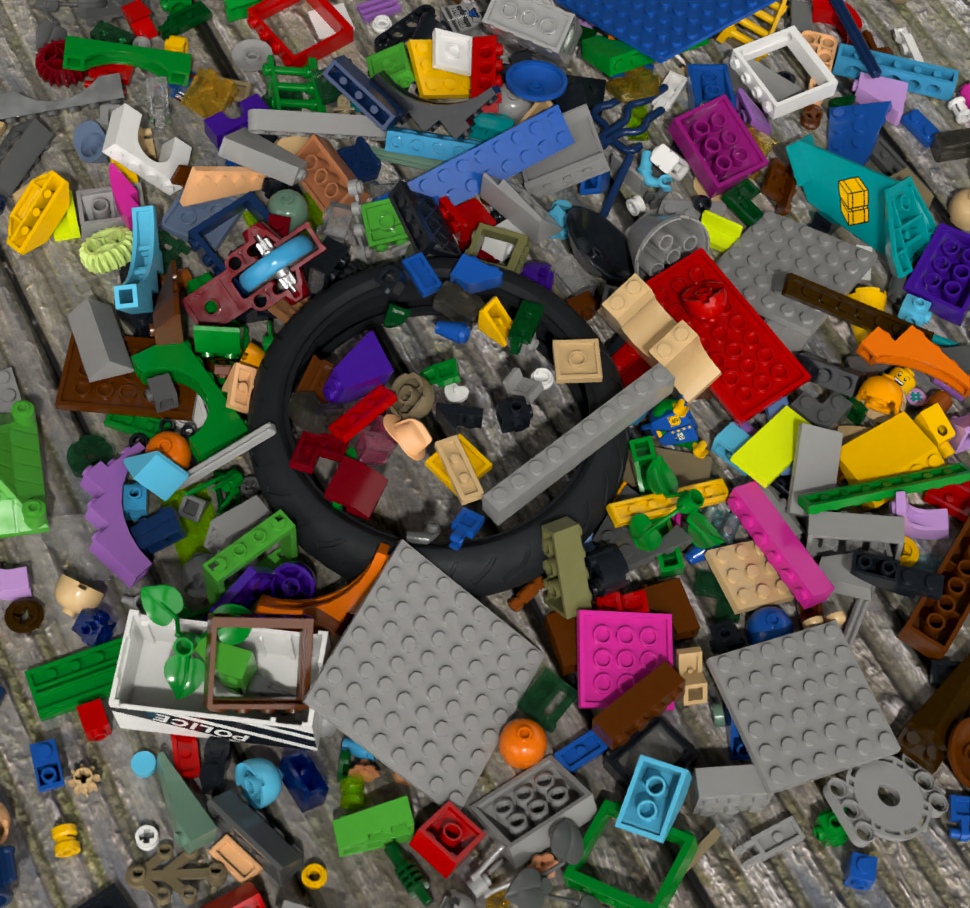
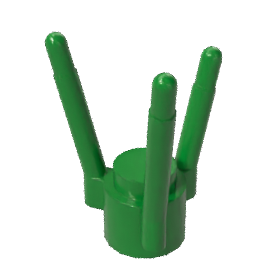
M231 469L225 474L222 473L218 477L185 492L184 496L187 497L216 484L211 488L212 492L220 488L224 492H230L216 512L217 515H220L232 498L240 492L238 487L243 484V477L236 469Z

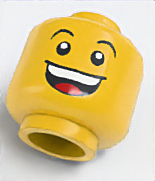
M895 367L888 374L895 378V382L904 390L906 397L916 386L915 374L909 368Z

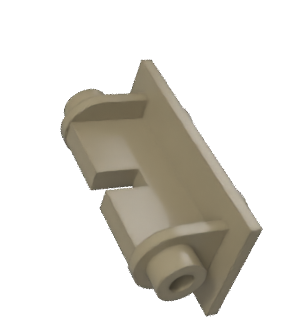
M344 94L340 95L337 99L338 108H333L334 113L355 115V108H351L350 100Z

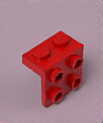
M447 196L438 199L439 209L449 229L461 243L471 239L474 230H477L479 223L494 227L497 225L496 220L478 199H471L456 207Z

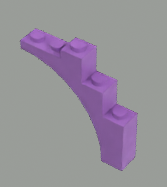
M140 442L133 447L127 446L120 454L121 457L117 460L115 458L111 459L106 465L102 461L95 466L89 465L83 471L82 476L84 477L80 483V486L93 497L86 506L88 510L84 518L98 530L91 538L93 542L89 551L129 588H132L141 580L152 565L151 561L140 551L130 535L122 508V489L125 477L129 472L123 461L124 458L143 454L145 447Z

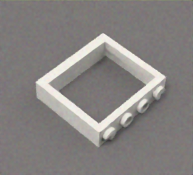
M795 25L732 50L731 68L738 73L743 84L747 85L753 97L759 101L764 112L768 113L772 120L835 94L838 84L837 79ZM788 46L818 86L777 102L747 61Z

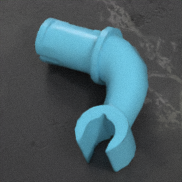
M643 150L640 165L636 171L644 177V184L649 187L661 188L663 192H670L672 190L671 186L664 184L674 181L667 174L659 178L654 177L651 170L653 162L650 161L652 151Z

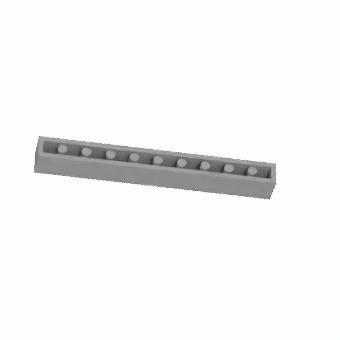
M661 363L656 364L485 493L482 499V510L497 525H500L673 392L675 376Z

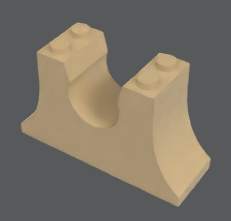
M636 273L601 304L602 307L597 311L651 368L661 363L675 376L673 390L678 395L683 394L688 405L722 375L721 371L704 350L698 334L683 319L677 323L656 300L652 289Z

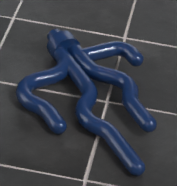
M667 84L660 85L642 98L629 101L624 107L623 117L611 126L598 113L602 110L611 109L624 101L625 96L623 94H618L609 101L600 102L591 109L590 113L593 121L602 128V132L598 135L603 150L610 144L624 154L629 153L633 155L643 149L641 142L633 146H626L618 139L623 136L643 134L648 130L652 121L664 114L665 108L660 106L649 113L643 119L640 126L636 128H623L630 122L632 109L645 106L665 93L669 88Z

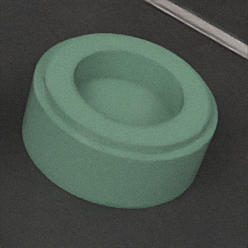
M721 702L712 703L711 713L714 727H725Z

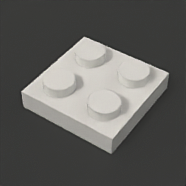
M435 28L432 32V68L470 77L472 68V37Z

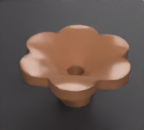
M361 759L359 765H355L354 768L348 770V775L357 782H373L374 778L380 777V772L370 765L368 759Z
M546 852L543 855L536 854L532 857V863L528 868H533L540 873L553 867L559 861L550 852ZM556 871L547 875L546 878H553L556 874Z

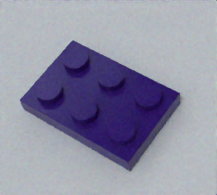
M250 565L208 613H212L218 606L228 603L238 604L245 608L251 607L257 600L256 596L272 584V579L276 573L270 567ZM208 613L202 618L206 622H208Z

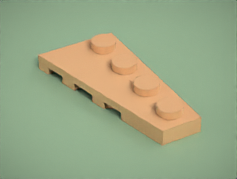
M192 166L179 202L185 207L260 190L266 175L246 167Z

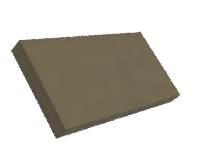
M654 447L656 456L662 455L665 463L676 476L679 487L709 481L712 463L711 456H705V458L700 459L693 453ZM628 451L627 464L621 484L623 481H626L629 487L638 488Z

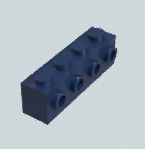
M345 55L334 58L322 73L332 85L343 93L347 99L358 107L383 132L392 128L405 112Z

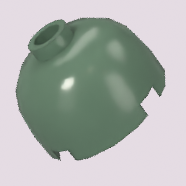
M279 190L267 202L266 209L271 214L291 217L289 233L306 223L309 219V207L306 199L295 190Z

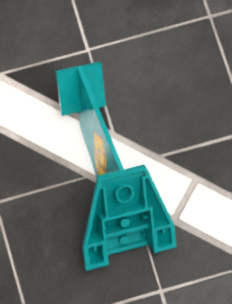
M808 134L785 146L794 178L798 187L803 186L808 203L821 212L828 214L841 224L842 227L887 258L893 276L903 278L913 271L912 264L919 261L938 226L911 176H907L900 181L816 146L812 134Z

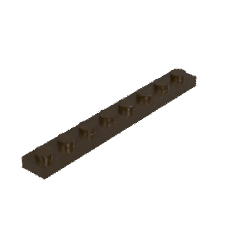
M794 273L786 274L781 293L785 297L870 332H873L879 326L882 330L887 331L894 341L913 325L916 329L921 330L925 337L932 342L934 332Z

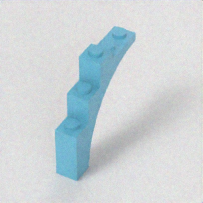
M153 205L132 208L133 244L130 268L123 284L114 286L116 309L129 314L153 312L152 293L159 292L157 274L164 273L162 251L159 250L156 207Z

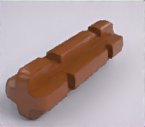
M541 575L532 580L531 584L528 583L516 594V598L513 597L508 602L509 608L513 612H519L524 607V603L527 604L539 593V589L542 590L544 588L543 579L545 578Z

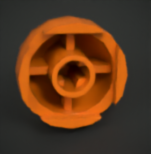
M163 431L156 434L149 440L145 448V453L159 451L185 471L188 470L193 455L188 441L181 434L174 431Z
M518 718L504 726L499 736L498 750L508 765L516 769H529L543 760L547 751V736L538 722L529 718Z

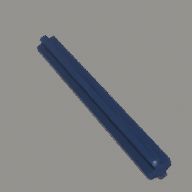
M829 0L871 78H879L882 70L844 1Z

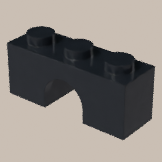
M809 352L800 353L797 356V360L811 375L809 382L849 397H856L859 388L868 376V374L850 367H839L827 363L828 359Z

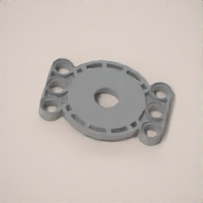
M904 753L898 758L890 755L881 758L885 761L878 759L854 767L855 773L853 776H851L853 768L847 769L843 780L837 777L831 778L824 785L823 795L850 841L857 847H866L874 840L875 835L889 841L902 842L911 840L923 832L929 824L931 817L939 818L948 810L949 803L931 773L912 759L910 760L913 762L914 768L909 767L905 763L904 758H910ZM918 779L926 783L927 789L922 788L918 784ZM831 785L836 786L840 790L841 795L834 794L831 791ZM879 787L885 788L893 794L896 799V806H888L880 800L878 796ZM931 800L936 801L940 805L941 810H936L932 806ZM844 807L851 809L854 817L847 816L844 812ZM921 818H924L923 824L920 826L918 822ZM857 829H861L866 833V840L858 836ZM908 831L914 832L912 834L905 835V833H907Z

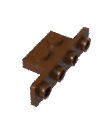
M776 157L770 160L761 192L777 202L774 213L786 216L792 208L791 202L796 194L797 182L794 178L790 161L787 165Z

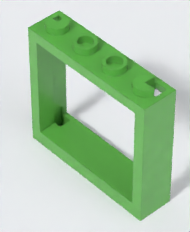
M281 509L202 565L210 606L213 607L238 580L237 578L227 586H224V581L277 542H279L280 548L255 566L270 567L274 570L284 562L290 560L298 561L296 526ZM282 554L285 555L283 559L279 557ZM213 563H216L217 566L213 568L214 571H212L209 568V566H211Z

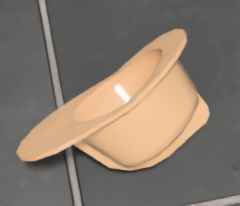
M393 414L385 415L383 425L391 437L410 458L417 461L422 460L425 457V448L432 442V437L425 425L414 418L403 420Z

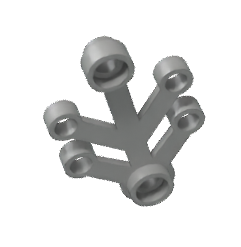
M351 179L348 180L347 187L350 197H355L356 202H351V210L357 223L354 224L355 236L359 242L356 246L357 258L364 261V263H369L370 258L373 257V252L367 240L361 205L363 204H361L360 194L364 193V186L362 180Z

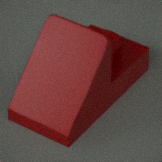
M135 0L120 7L135 38L143 36L151 40L158 36L149 17L151 11L141 0Z

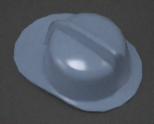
M92 120L84 121L75 129L73 134V144L80 158L86 163L99 164L109 162V156L102 152L106 135L101 126Z

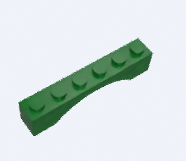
M66 36L63 68L86 71L101 65H130L153 73L167 84L188 86L191 54Z
M652 436L629 440V455L639 495L653 494L646 482V470L649 464L657 457ZM664 517L651 519V522L654 525ZM671 519L656 528L662 537L673 529ZM679 547L675 548L674 552L666 555L664 553L655 557L660 579L683 575L684 563Z

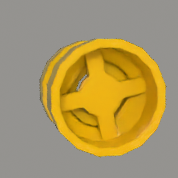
M62 824L51 830L52 839L56 843L54 846L56 857H70L81 851L80 843L76 840L78 832L75 824Z

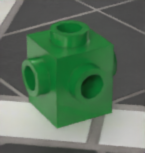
M844 807L845 814L849 816L846 807ZM832 809L824 810L818 814V818L813 824V832L816 839L821 841L823 847L832 845L833 848L845 844L849 837Z

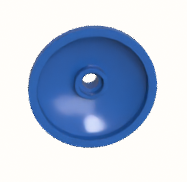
M525 60L515 63L507 70L505 82L511 92L524 100L547 102L558 98L566 91L568 79L564 71L552 63L541 60Z

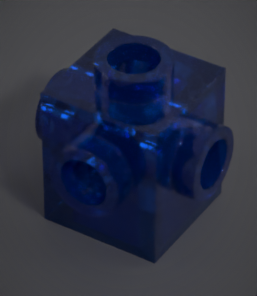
M87 608L81 610L71 630L78 634L85 644L95 646L107 643L112 638V631L117 623L110 618L107 612L98 608Z

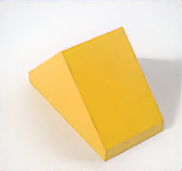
M494 296L479 310L478 329L502 347H505L513 321L497 296Z

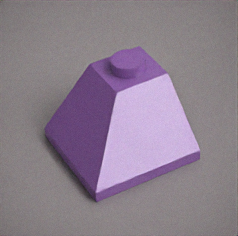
M738 88L735 96V110L756 143H766L771 133L770 122L766 120L764 113L742 88Z

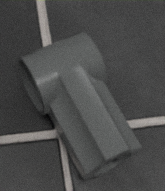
M253 675L243 697H296V695L273 686V683L263 676ZM276 709L277 713L286 717L290 714L285 712L286 709Z

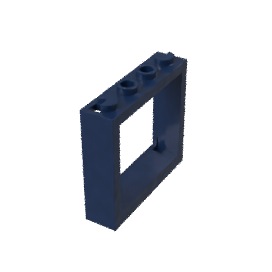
M252 191L188 231L187 242L190 244L191 250L198 252L203 264L214 271L215 277L225 271L226 267L202 237L245 209L252 214L257 222L263 221L267 225L268 217L271 213ZM234 278V283L236 284L242 295L244 296L245 294H247L248 292L245 291L239 283V281L236 278Z

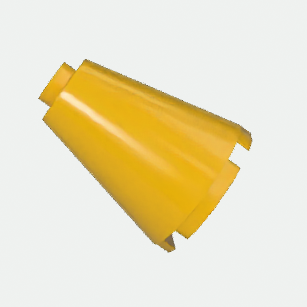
M878 287L855 288V293L847 295L885 312L887 300L885 290L882 293ZM850 324L857 346H859L872 332Z

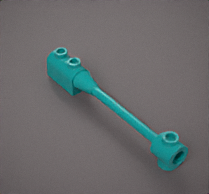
M350 101V106H351V108H355V111L361 112V111L359 110V108L356 107V106ZM481 114L474 119L476 125L471 128L473 132L469 135V138L486 141L513 127L515 119L509 118L506 114Z

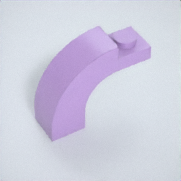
M905 491L896 492V500L889 502V514L904 517L905 536L927 540L950 539L947 508L919 509L908 503Z
M26 566L14 569H0V599L15 601L21 598H33L30 576Z

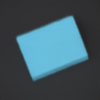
M159 451L124 458L123 461L134 480L165 502L189 477L188 472Z

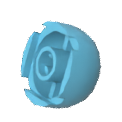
M250 758L236 766L237 786L242 785V789L245 792L242 795L249 802L248 806L253 810L270 805L280 795L283 778L282 772L266 758Z

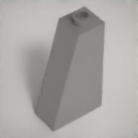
M731 54L726 56L723 64H727L732 85L736 89L742 88L751 100L755 101L762 108V105L753 97L747 85L743 84L738 73L731 68ZM754 59L747 61L777 102L800 94L801 88ZM764 112L766 119L771 118L768 113Z
M245 127L223 138L218 156L290 186L302 182L307 175L306 168L308 162L258 134L248 133V129Z

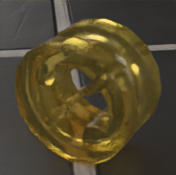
M501 890L489 896L486 901V907L495 908L493 907L494 901L491 900H498L500 897L503 899L502 904L505 905L503 907L499 905L497 908H509L510 901L504 898L506 892Z

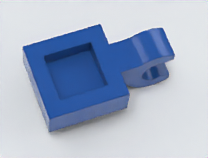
M463 507L452 522L451 529L454 532L450 536L452 542L449 544V547L458 551L466 536L473 539L484 524L485 517Z

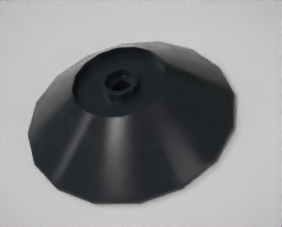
M578 206L569 210L566 223L573 255L585 271L595 277L624 284L635 273L627 238L607 218L592 209Z

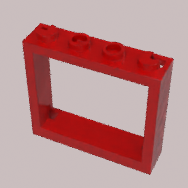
M263 0L247 9L248 26L252 30L254 29L258 33L259 38L271 47L272 53L274 55L277 54L286 67H303L306 65L308 57L316 58L318 61L354 41L353 27L328 0L306 1L336 33L296 55L283 44L263 20L301 0Z

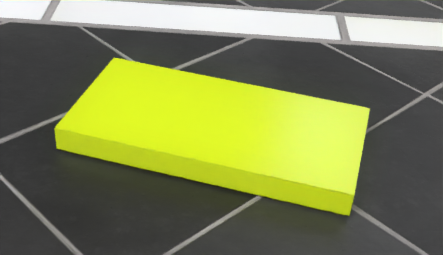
M786 405L731 456L730 461L766 489L793 463L799 424L810 423Z

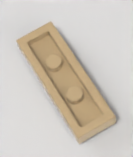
M454 435L436 441L434 447L461 505L482 499L485 493L458 436Z

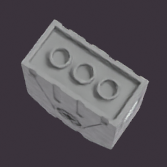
M491 0L482 20L489 33L497 35L498 41L517 51L530 50L532 57L563 68H567L583 32L575 14L563 11V9L552 4H546L542 0Z

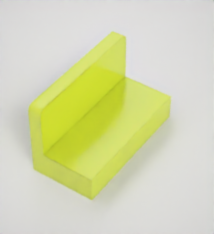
M72 190L69 191L70 206L53 232L55 241L81 237Z
M704 210L701 223L708 231L710 247L725 253L741 236L743 226Z

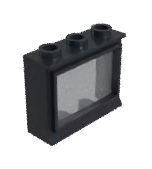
M655 716L642 731H636L631 735L625 745L619 746L613 751L610 749L604 755L603 768L627 792L640 754L684 769L690 764L692 766L696 765L700 754L694 751L661 716Z

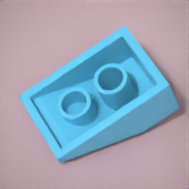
M640 754L615 827L664 843L686 798L693 778L687 769Z

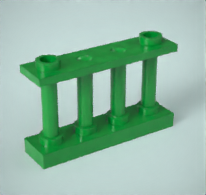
M268 55L266 63L262 65V75L266 78L271 110H282L281 107L308 108L311 112L326 113L316 58L308 57L306 65L303 67L274 66L273 56ZM276 74L302 76V78H305L306 83L277 82ZM279 91L305 92V94H308L309 99H281Z

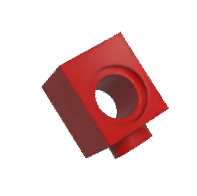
M100 698L76 706L88 742L92 740L100 741L105 739L107 735L112 734Z

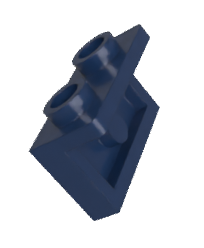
M362 136L357 137L355 145L337 149V153L359 181L362 180L364 183L378 178L382 166L381 161L376 157L370 145L366 143Z

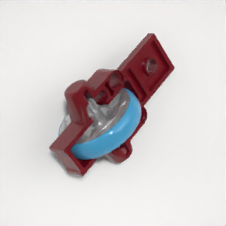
M263 221L247 228L243 232L246 244L226 257V270L180 301L196 325L225 326L252 307L257 311H265L281 300H285L290 306H293L305 299L310 294V290L302 267L328 250L312 228V224L307 221L284 238H281ZM306 229L319 247L315 252H313L314 246L309 237L304 234L299 235ZM269 238L274 240L276 243L273 245ZM256 245L263 258H260L259 255L253 256L250 253V249ZM235 257H238L242 262L238 270H234L231 267V260ZM240 275L239 282L243 289L249 293L254 292L248 298H244L234 283V278ZM276 278L283 288L287 289L283 293H278L275 289L277 285ZM262 294L266 297L267 303L264 307H259L256 304L258 295ZM209 301L216 302L218 306L214 314L206 311V304Z

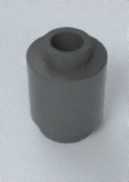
M909 275L903 278L891 277L887 291V299L891 303L896 305L903 303L907 295L903 288L910 277Z

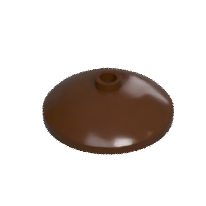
M966 717L955 725L950 734L948 758L957 779L969 789L970 717Z

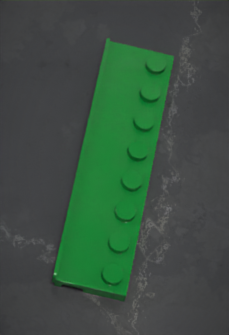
M212 606L180 616L179 619L204 621L202 618L209 612ZM123 637L24 672L41 722L77 710L76 706L100 698L102 701L110 698Z

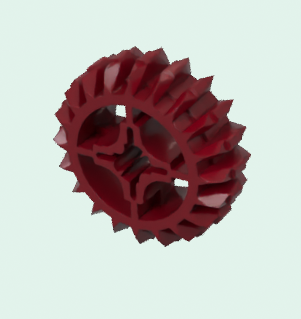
M60 37L58 41L51 39L50 44L44 43L43 48H39L38 54L35 57V67L44 83L49 82L51 87L56 84L58 88L62 85L68 88L70 84L76 86L77 81L83 82V77H88L89 69L78 71L63 68L66 39L61 40Z

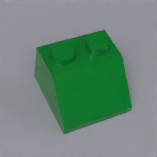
M194 325L195 352H201V357H215V353L224 354L223 358L237 359V354H243L244 327Z

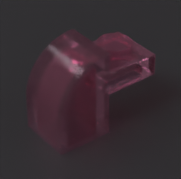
M378 415L370 431L363 430L355 444L357 461L364 465L378 466L386 463L398 445L383 425L384 415Z

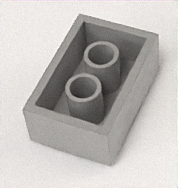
M754 764L695 768L689 786L692 814H699L700 816H711L716 812L732 815L744 810H749L750 813L762 812L766 809L773 794H767Z

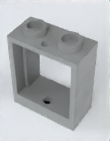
M255 495L211 520L204 541V547L210 554L217 555L269 518L271 512L268 505Z

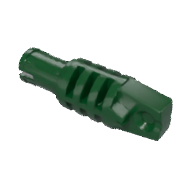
M397 842L388 845L384 852L395 867V875L412 900L418 897L427 908L434 903L433 898L427 891L431 887L430 883L415 861L406 857Z

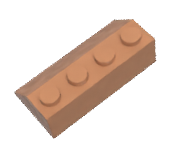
M313 134L295 154L297 157L308 162L306 168L307 175L300 183L326 218L331 221L352 213L351 202H356L355 197H350L347 182L351 179H357V177L329 141ZM365 188L364 193L360 194L361 204L371 196Z

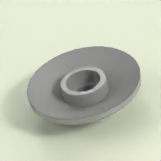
M258 39L243 40L236 44L232 50L233 63L238 68L249 72L262 70V65L266 63L268 55L273 56L271 47L266 42Z

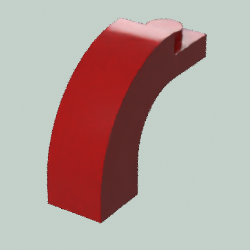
M810 0L809 3L812 4V23H826L834 26L840 31L843 44L854 46L829 0ZM844 1L861 32L862 21L858 13Z

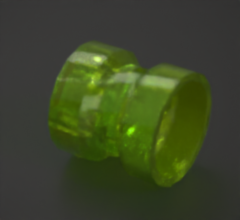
M350 777L340 781V791L343 792L340 798V807L342 809L357 810L365 807V797L362 795V791L365 789L363 779Z

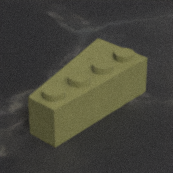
M566 516L542 525V550L547 556V559L543 561V569L547 573V578L543 579V586L545 589H548V595L544 596V603L568 620L577 616L578 610H592V593L588 587L587 579H589V573L585 567L584 558L586 553L581 541V526Z

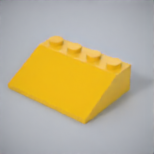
M905 411L842 445L839 467L849 485L946 465L937 447ZM895 497L862 503L860 506L863 512L869 511Z

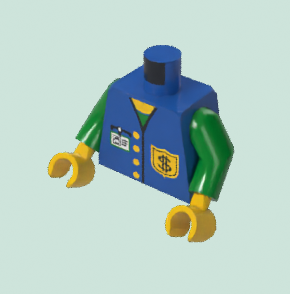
M683 394L673 399L664 398L652 408L651 423L641 426L644 437L657 435L663 446L685 447L692 450L694 455L700 459L705 458L709 452L705 449L707 447L705 441H700L699 443L697 441L698 426Z

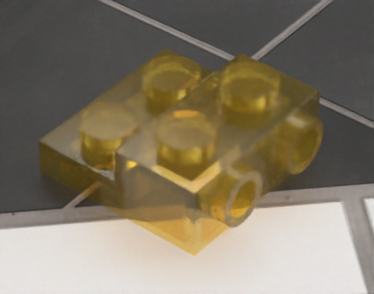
M644 66L624 72L625 78L616 77L612 81L606 82V90L620 103L659 95V87L661 86L660 76L653 75L651 68L646 69Z
M200 67L180 104L206 119L220 111L224 113L226 108H230L239 90L235 88L236 83L230 79L225 78L223 81L218 78L219 73L209 67L206 71Z

